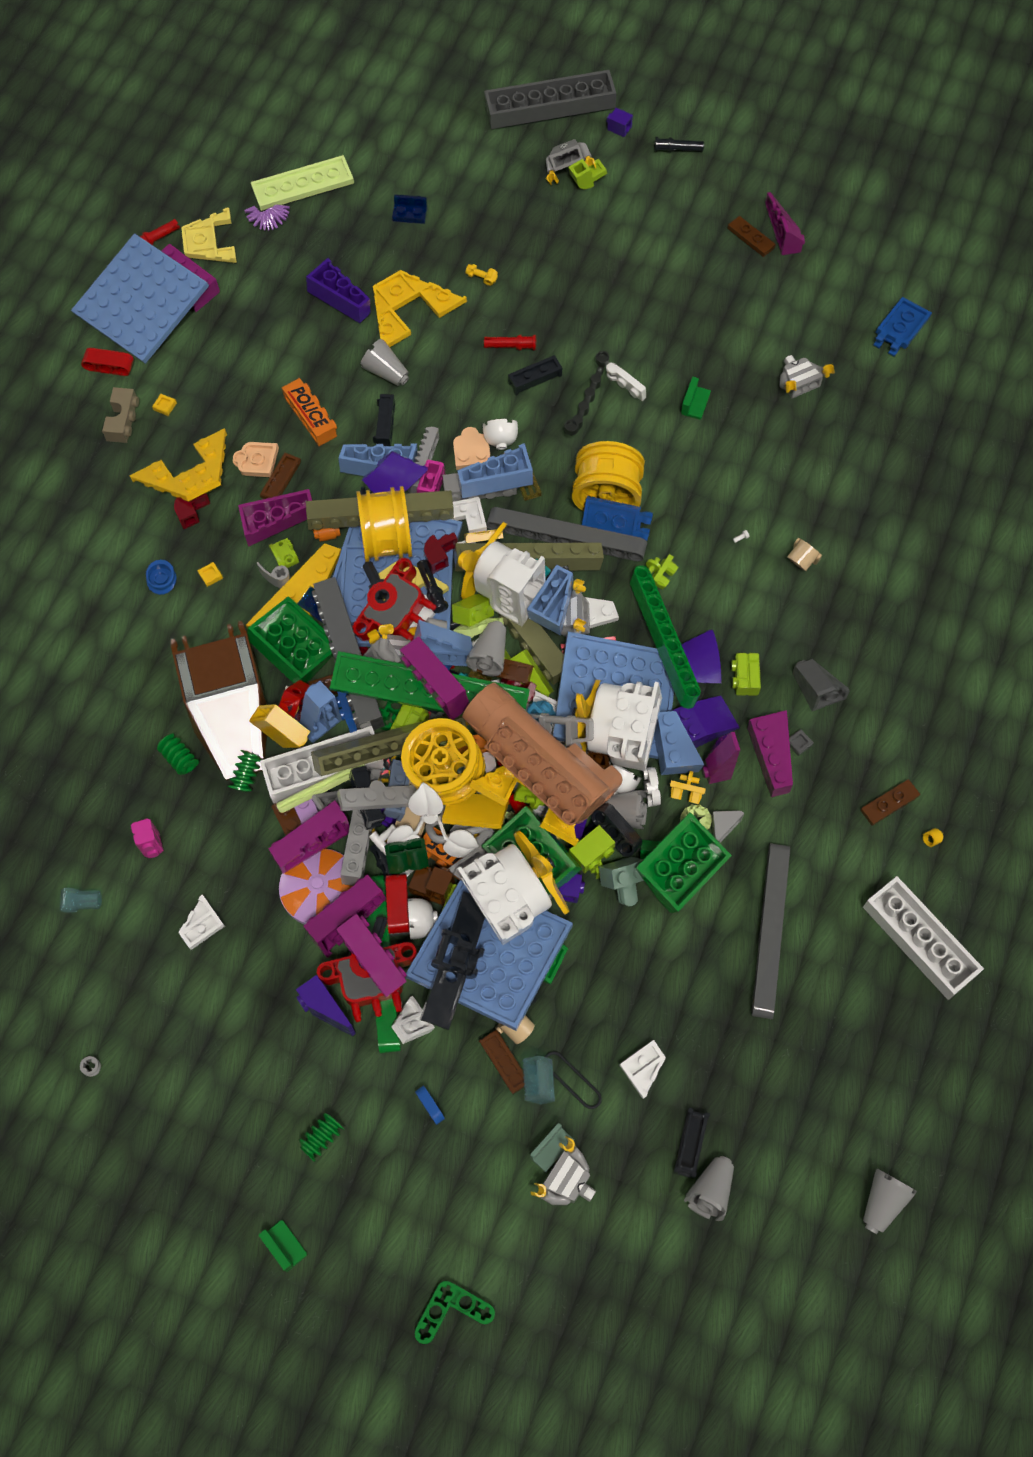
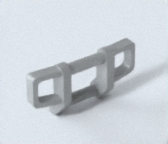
M530 713L533 718H538L539 723L550 733L551 723L566 725V745H564L566 748L575 743L582 749L580 742H588L594 739V721L592 718ZM578 722L586 724L585 738H578Z

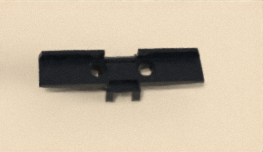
M463 891L460 896L450 929L442 930V939L436 957L431 963V966L437 970L435 971L420 1017L421 1021L446 1030L450 1028L466 978L473 979L477 977L478 969L475 968L478 958L483 957L485 951L484 948L475 949L485 916L471 894ZM461 935H465L468 941H464ZM451 943L454 944V947L449 962L447 964L444 963L443 960L448 945ZM452 972L456 976V981L453 983L448 982L445 977L446 973Z

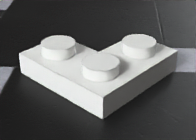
M479 497L453 502L454 519L451 520L466 519L469 533L487 531Z

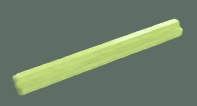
M366 765L340 771L278 802L277 808L281 813H284L312 799L314 794L324 793L349 780L351 769Z

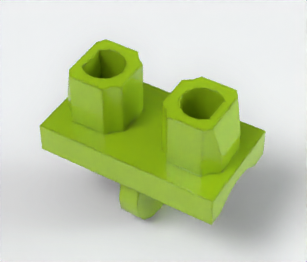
M670 554L660 564V558L658 557L655 560L649 559L646 562V566L651 574L654 572L652 577L656 586L662 590L670 582L663 573L666 572L672 576L678 569V566L672 562L674 557Z
M518 783L517 790L513 796L514 801L530 803V808L537 809L539 805L546 806L527 787Z

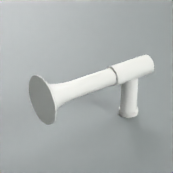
M393 824L380 836L376 831L369 836L385 855L384 846L387 844L384 841L388 839L390 833L396 828ZM409 869L400 874H406L408 876L414 870Z

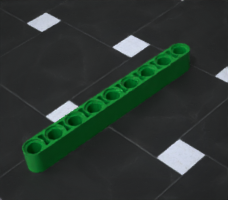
M637 566L630 580L631 588L680 705L687 709L693 708L700 696V687L650 570L645 566Z
M384 875L370 876L386 898ZM387 899L367 918L369 923L368 930L371 933L377 917H384L388 920ZM388 923L382 943L380 944L383 948L391 946ZM393 1000L381 1001L382 1016L376 1017L379 1053L401 1051L400 1039L392 1029V1025L398 1017Z

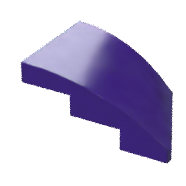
M391 451L378 461L377 467L365 475L362 481L373 493L388 492L390 487H394L395 491L400 490L399 486H403L405 492L428 471V467L416 464L411 459L404 458L400 454Z
M708 630L682 643L681 645L697 683L720 684V656L713 630Z

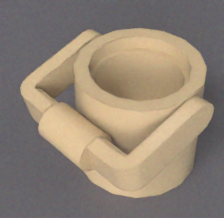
M800 538L795 541L793 550L787 556L791 562L804 571H807L812 563L817 565L822 557L815 548Z
M525 1015L517 1031L500 1023L495 1028L501 1034L504 1032L515 1044H519L532 1033L535 1025Z

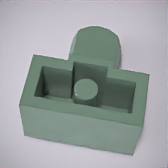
M628 857L599 866L601 886L614 890L617 889L618 902L620 904L633 906L637 903L636 883L644 880L636 870V866L643 859Z

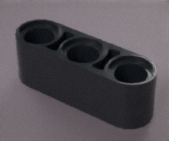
M604 803L592 813L593 823L596 826L600 825L615 841V848L623 856H632L642 846L641 837L611 804Z

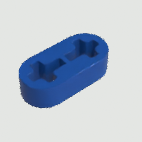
M424 1085L417 1089L415 1093L434 1123L436 1125L445 1119Z

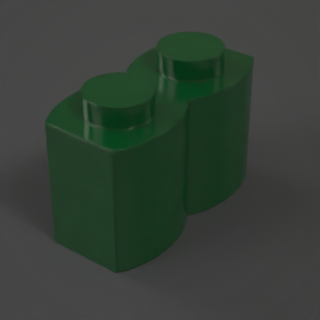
M414 838L406 842H393L384 846L388 869L391 874H400L409 869L421 870L429 866L424 838Z

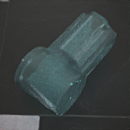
M64 888L61 890L59 910L63 912H77L78 909H100L102 904L101 892L99 890L79 891L74 888Z

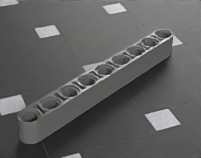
M499 507L491 508L486 524L488 529L495 530L505 522L507 526L503 533L548 543H602L604 555L632 561H642L647 547V541L640 537Z
M770 843L768 849L751 1016L773 1019L790 857V846Z

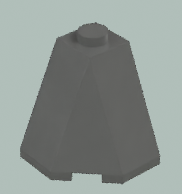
M813 659L799 661L794 667L792 674L812 712L847 698L850 692L848 687Z

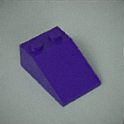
M722 696L699 700L690 709L681 706L672 710L677 712L695 748L739 729V725Z
M317 975L296 989L299 994L296 998L305 1012L310 1011L313 1016L351 1036L356 1034L352 1025Z

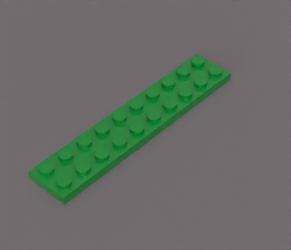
M338 651L330 690L444 712L432 695L428 694L421 681L416 680L410 667L406 668L401 663ZM452 674L466 690L469 703L486 686L496 683L515 698L522 708L526 710L530 691L528 688Z

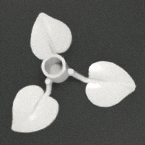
M424 782L411 795L408 803L409 809L414 814L422 816L416 830L413 831L408 825H402L395 828L387 839V844L420 838L417 834L423 822L433 824L437 821L443 838L446 840L443 849L450 856L463 858L480 846L475 837L465 830H455L449 837L446 835L441 822V816L438 815L443 809V802L439 795Z

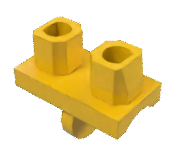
M690 770L689 776L683 774L680 776V780L687 781V784L671 780V798L681 800L683 790L691 791L689 802L699 804L706 788L691 785V782L699 784L700 778L692 777L694 771Z

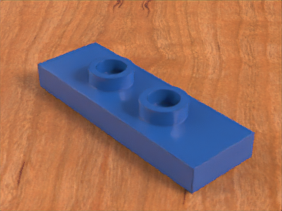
M337 692L338 696L335 698L338 708L342 707V709H339L342 721L346 720L350 733L356 732L357 726L346 698L347 694Z

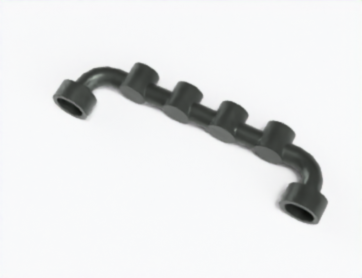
M606 351L597 352L595 362L598 368L596 373L591 376V384L585 390L583 401L578 405V413L564 424V431L568 435H575L582 428L583 416L589 413V403L595 400V390L601 386V376L605 366L609 363V354Z

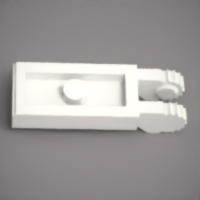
M615 363L606 365V374L611 381H617L618 385L621 388L625 387L634 398H638L641 401L646 398V387L625 370L615 365Z

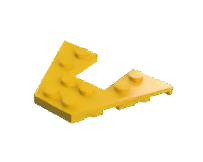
M402 270L373 286L380 339H383L389 347L411 335V330L395 313V310L419 296L439 318L467 302L466 296L461 297L453 294L449 289H443L432 282L426 283L420 280L419 277L409 275Z
M224 428L193 444L204 463L198 464L194 468L182 472L173 478L163 461L160 460L129 475L132 482L144 483L146 487H153L160 492L167 491L172 496L181 497L186 501H190L220 486L223 472L222 462H224V450L226 449V430Z
M502 766L494 772L486 773L480 779L472 780L469 787L505 806L516 783L525 785L505 766ZM548 808L540 827L573 846H576L579 841L576 838L574 829L576 824L568 825L564 823Z

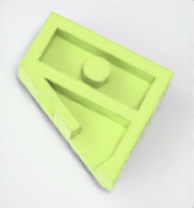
M488 618L471 627L460 625L454 629V632L473 638L475 635L481 634L489 622L500 621L503 625L504 622L503 618Z

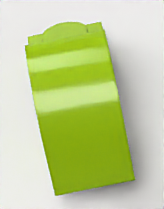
M583 159L569 166L570 175L581 189L594 187L593 182L607 174L606 168L599 159L595 160L596 169L593 165L588 167Z

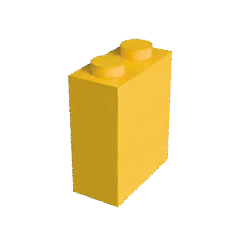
M276 704L259 705L249 720L250 723L283 748L302 747L307 742V736L310 733L308 729Z

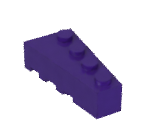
M329 258L306 276L307 292L355 321L361 323L370 314V298L357 286H354L347 276L345 277L337 266L334 267Z

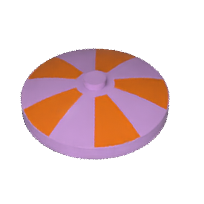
M325 848L286 873H282L279 882V895L285 910L293 919L305 925L311 917L323 911L326 905L338 899L342 892L348 891L353 887L352 885H344L341 882L344 855Z

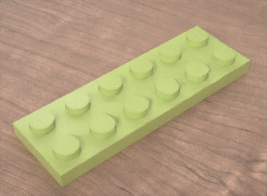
M342 155L253 181L251 186L262 211L277 204H286L354 184V179L345 157Z

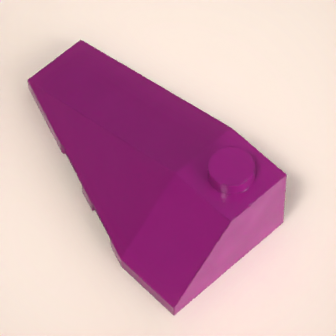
M767 192L765 205L781 255L800 253L802 245L805 244L804 235H801L799 227L773 194Z
M735 732L719 737L705 759L702 774L704 778H707L709 784L732 778L740 752Z

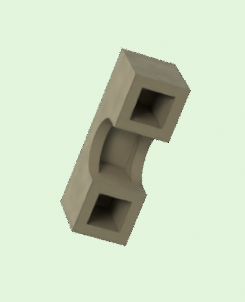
M113 387L110 404L113 411L120 412V414L115 417H106L102 432L106 441L127 443L129 436L132 434L131 425L132 421H135V409L139 405V397L136 396L134 389Z

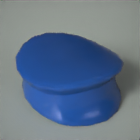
M160 559L148 566L146 581L149 590L161 595L170 592L175 586L176 573L168 561Z

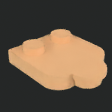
M467 427L460 436L454 439L456 470L477 462L483 463L490 457L489 444L486 442L484 434L479 433L476 428Z
M248 442L242 447V450L234 453L233 463L238 467L242 475L270 477L274 470L279 446L277 443Z

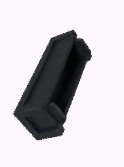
M553 355L508 374V383L514 388L515 395H518L519 392L557 376L561 377L563 368L556 356Z
M380 394V399H377L379 412L376 436H373V442L383 444V446L392 445L396 405L394 394Z
M366 766L351 769L349 780L352 789L369 788L371 784V771H367ZM381 809L360 810L366 830L382 826V821L385 820L386 815L382 814Z
M692 1108L688 1109L674 1174L692 1179L696 1178L700 1152L710 1113L702 1114L693 1111Z

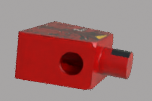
M301 680L297 681L285 689L278 707L296 721H300L304 695L311 685Z

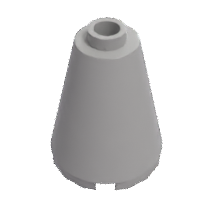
M383 339L377 340L373 344L374 348L371 351L368 349L360 363L361 367L397 386L404 385L409 379V372Z
M489 622L468 654L466 664L473 671L476 672L479 669L483 671V675L499 676L501 671H503L506 627L502 622Z
M644 790L615 794L610 800L605 802L614 806L632 828L644 829L642 825H645L647 817V803L643 802V798H647Z
M724 1156L713 1159L686 1194L684 1202H689L688 1207L692 1211L707 1219H710V1216L717 1217L715 1221L724 1220L734 1172L732 1161Z
M876 1169L863 1219L867 1223L865 1228L875 1234L878 1231L884 1232L915 1196L917 1191L885 1172Z

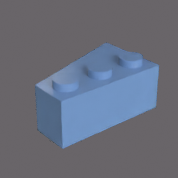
M418 620L414 639L419 636L443 665L467 666L466 659L473 648L471 637Z
M321 681L312 684L305 692L299 722L310 731L307 737L314 743L342 721L335 696Z
M659 712L654 735L661 775L689 773L690 770L699 772L704 763L677 712Z

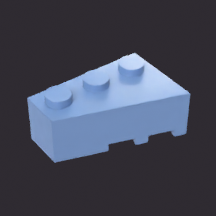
M556 565L527 608L530 620L559 635L562 633L573 589L574 578L572 572Z

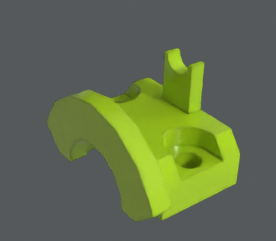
M288 538L268 545L278 566L282 565L288 568L299 563L293 545Z

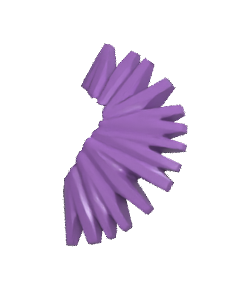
M277 204L263 212L252 206L244 211L245 213H250L246 217L249 219V222L255 221L254 227L260 224V230L263 228L266 231L267 227L269 231V226L274 230L273 227L278 228L276 222L282 225L281 220L286 221L285 217H288L287 214H289L287 209H290V206Z

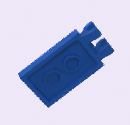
M902 297L877 328L876 333L878 335L874 346L880 348L884 341L892 344L888 354L895 356L900 347L904 349L908 347L929 320L932 312Z
M587 496L582 525L640 537L647 541L650 529L640 528L641 522L651 524L653 513L647 511L640 512L641 507Z

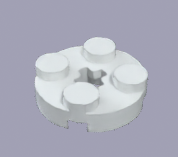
M648 767L646 771H643L644 780H647L643 781L644 791L649 794L647 795L648 807L661 805L660 790H658L659 782L655 767Z

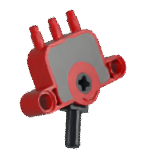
M401 558L396 562L387 577L381 579L373 562H365L363 569L371 583L368 586L370 589L367 594L368 604L352 626L353 632L361 641H369L370 638L367 633L375 629L378 630L381 625L392 624L394 631L390 635L402 636L412 641L414 636L407 630L413 622L417 624L418 620L426 622L418 616L422 608L425 606L431 610L436 609V605L426 599L420 588L412 583L416 576V568L408 558ZM409 567L407 571L403 572L404 568ZM366 628V631L360 633L361 629Z
M384 917L376 918L371 934L375 932L381 941L388 920ZM410 942L384 948L380 945L384 951L386 949L390 951L394 957L392 962L396 967L411 965L418 954L415 946ZM406 950L413 951L412 956L408 958L403 957V953ZM352 953L351 956L327 961L318 966L317 975L323 984L333 985L340 983L342 994L352 1008L355 1022L362 1020L360 1007L372 1004L376 1017L382 1016L380 1002L389 999L393 1000L396 1012L402 1011L400 994L402 993L403 985L385 998L369 977L367 970L365 971L359 964L355 954ZM332 970L330 977H322L324 971Z

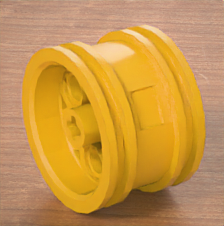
M613 441L594 442L581 448L576 455L575 472L578 477L573 483L572 500L574 504L584 511L586 498L590 496L640 507L642 487L639 482L643 478L645 464L642 454L629 445Z
M399 486L400 490L395 491L394 487H390L388 492L371 494L370 490H366V494L362 495L360 491H356L366 562H369V558H375V561H379L378 557L399 555V559L403 558V554H408V557H412L409 521L403 486Z
M446 718L428 720L411 731L402 747V767L408 779L416 789L423 782L426 783L439 795L443 805L459 804L469 799L476 793V790L469 787L472 780L485 776V760L478 744L469 730L457 721ZM448 741L445 746H439L440 742ZM467 746L468 749L461 754L458 749ZM465 767L461 774H457L459 768ZM431 770L428 776H423L424 771Z

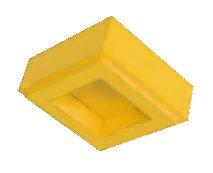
M160 394L152 408L154 411L169 416L177 402L171 397Z
M214 562L197 570L207 587L223 579Z

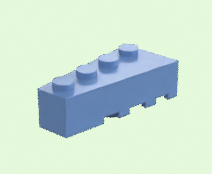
M525 443L519 445V448L515 450L509 449L504 451V454L498 457H489L483 463L477 462L457 470L462 498L533 485V470Z
M367 444L343 445L339 455L340 472L365 476L375 469L378 461L391 451L415 462L417 444H410V446H402V444L383 446V444H376L373 447H368Z

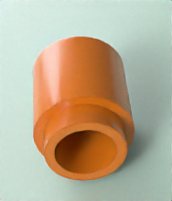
M339 528L313 529L314 537L319 539V542L336 539L337 536H341Z

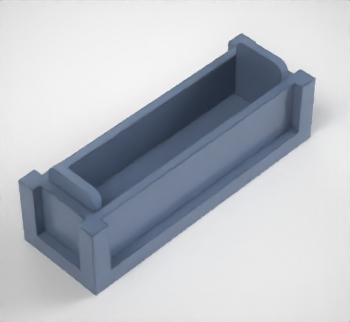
M393 759L389 765L388 787L409 786L410 780L403 770L402 761ZM406 807L385 808L382 814L401 821L405 815Z

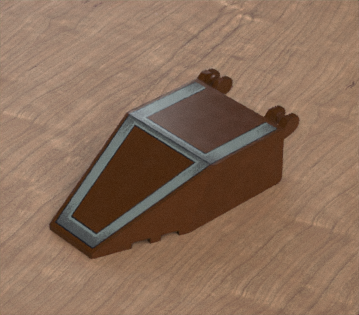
M238 621L241 635L234 636L233 627L231 624H227L229 638L190 648L187 637L182 636L185 649L181 651L178 650L177 641L171 639V649L182 697L197 738L213 759L226 781L237 777L232 771L239 770L235 763L242 762L237 758V756L244 755L240 750L258 755L262 760L265 759L266 739L268 737L249 722L259 705H267L254 651L242 621ZM256 762L260 768L253 769L255 773L263 771L260 762Z

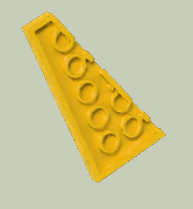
M324 543L246 624V627L251 626L288 596L308 615L312 616L317 606L312 591L315 590L313 584L331 577L338 562L341 549Z

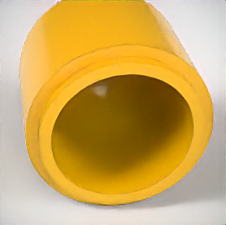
M937 828L931 829L923 834V841L927 846L933 847L943 841V833ZM929 836H932L934 843L928 841Z

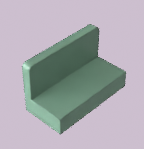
M560 1123L553 1128L530 1154V1159L545 1173L548 1172L565 1151L559 1146V1143H562L564 1146L568 1144L565 1136L573 1139L562 1129Z

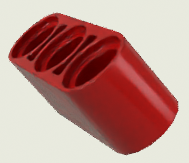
M87 348L81 366L88 371L128 376L134 358L124 352Z
M386 875L389 934L408 933L410 927L407 875Z

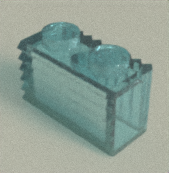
M543 1056L524 1058L525 1100L537 1104L554 1102L552 1059Z

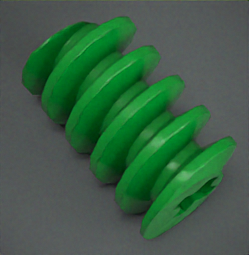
M174 733L169 734L159 742L157 746L158 752L162 753V756L171 764L177 774L184 775L191 772L197 767L199 760L194 759L193 753L189 754L190 750L185 748L184 743H180V738H174Z
M240 750L244 755L237 756V758L242 762L235 763L239 770L232 771L237 777L230 778L234 785H228L227 787L242 792L252 791V788L248 784L255 783L250 777H257V773L253 769L260 768L256 762H260L262 759L258 755Z
M327 1113L323 1114L325 1121L317 1120L319 1128L311 1126L313 1134L305 1132L307 1140L299 1139L300 1148L314 1162L316 1161L314 1154L322 1155L320 1147L328 1149L326 1141L333 1143L332 1135L340 1136L338 1128L344 1130Z

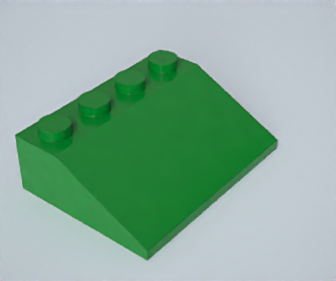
M289 596L247 629L250 643L293 683L299 680L307 683L333 656L324 628Z
M525 806L488 839L482 847L487 853L496 854L508 845L514 844L521 851L514 837L515 832L521 831L536 847L540 855L552 859L556 866L552 869V875L557 887L560 888L582 868L554 834L540 827L542 819L532 808ZM538 878L543 887L545 888L547 894L550 895L551 893L548 891L542 880Z
M689 812L636 866V870L670 913L679 912L732 855Z

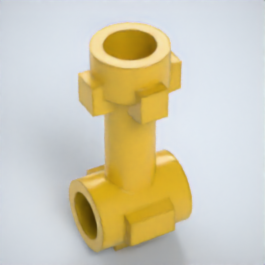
M468 264L465 272L469 277L476 275L484 278L483 282L489 286H492L498 278L496 270L490 268L488 272L477 269L475 264Z

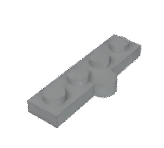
M375 780L371 782L369 788L339 789L337 795L341 811L409 807V799L417 789L414 785L385 787L383 782Z

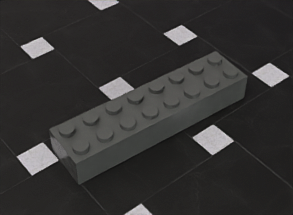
M610 70L484 91L485 108L491 129L616 108V90Z
M332 577L314 583L315 590L312 591L334 658H337L338 651L362 656L336 578ZM353 694L346 696L351 710L355 711V713H352L358 729L372 726L373 730L385 726L377 699Z

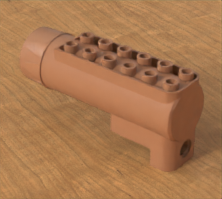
M491 683L480 691L463 713L462 718L480 737L487 741L484 748L568 825L580 824L586 820L598 807L610 800L622 784V775L616 768L611 765L604 770L575 743L566 748L522 708L515 698L496 683Z

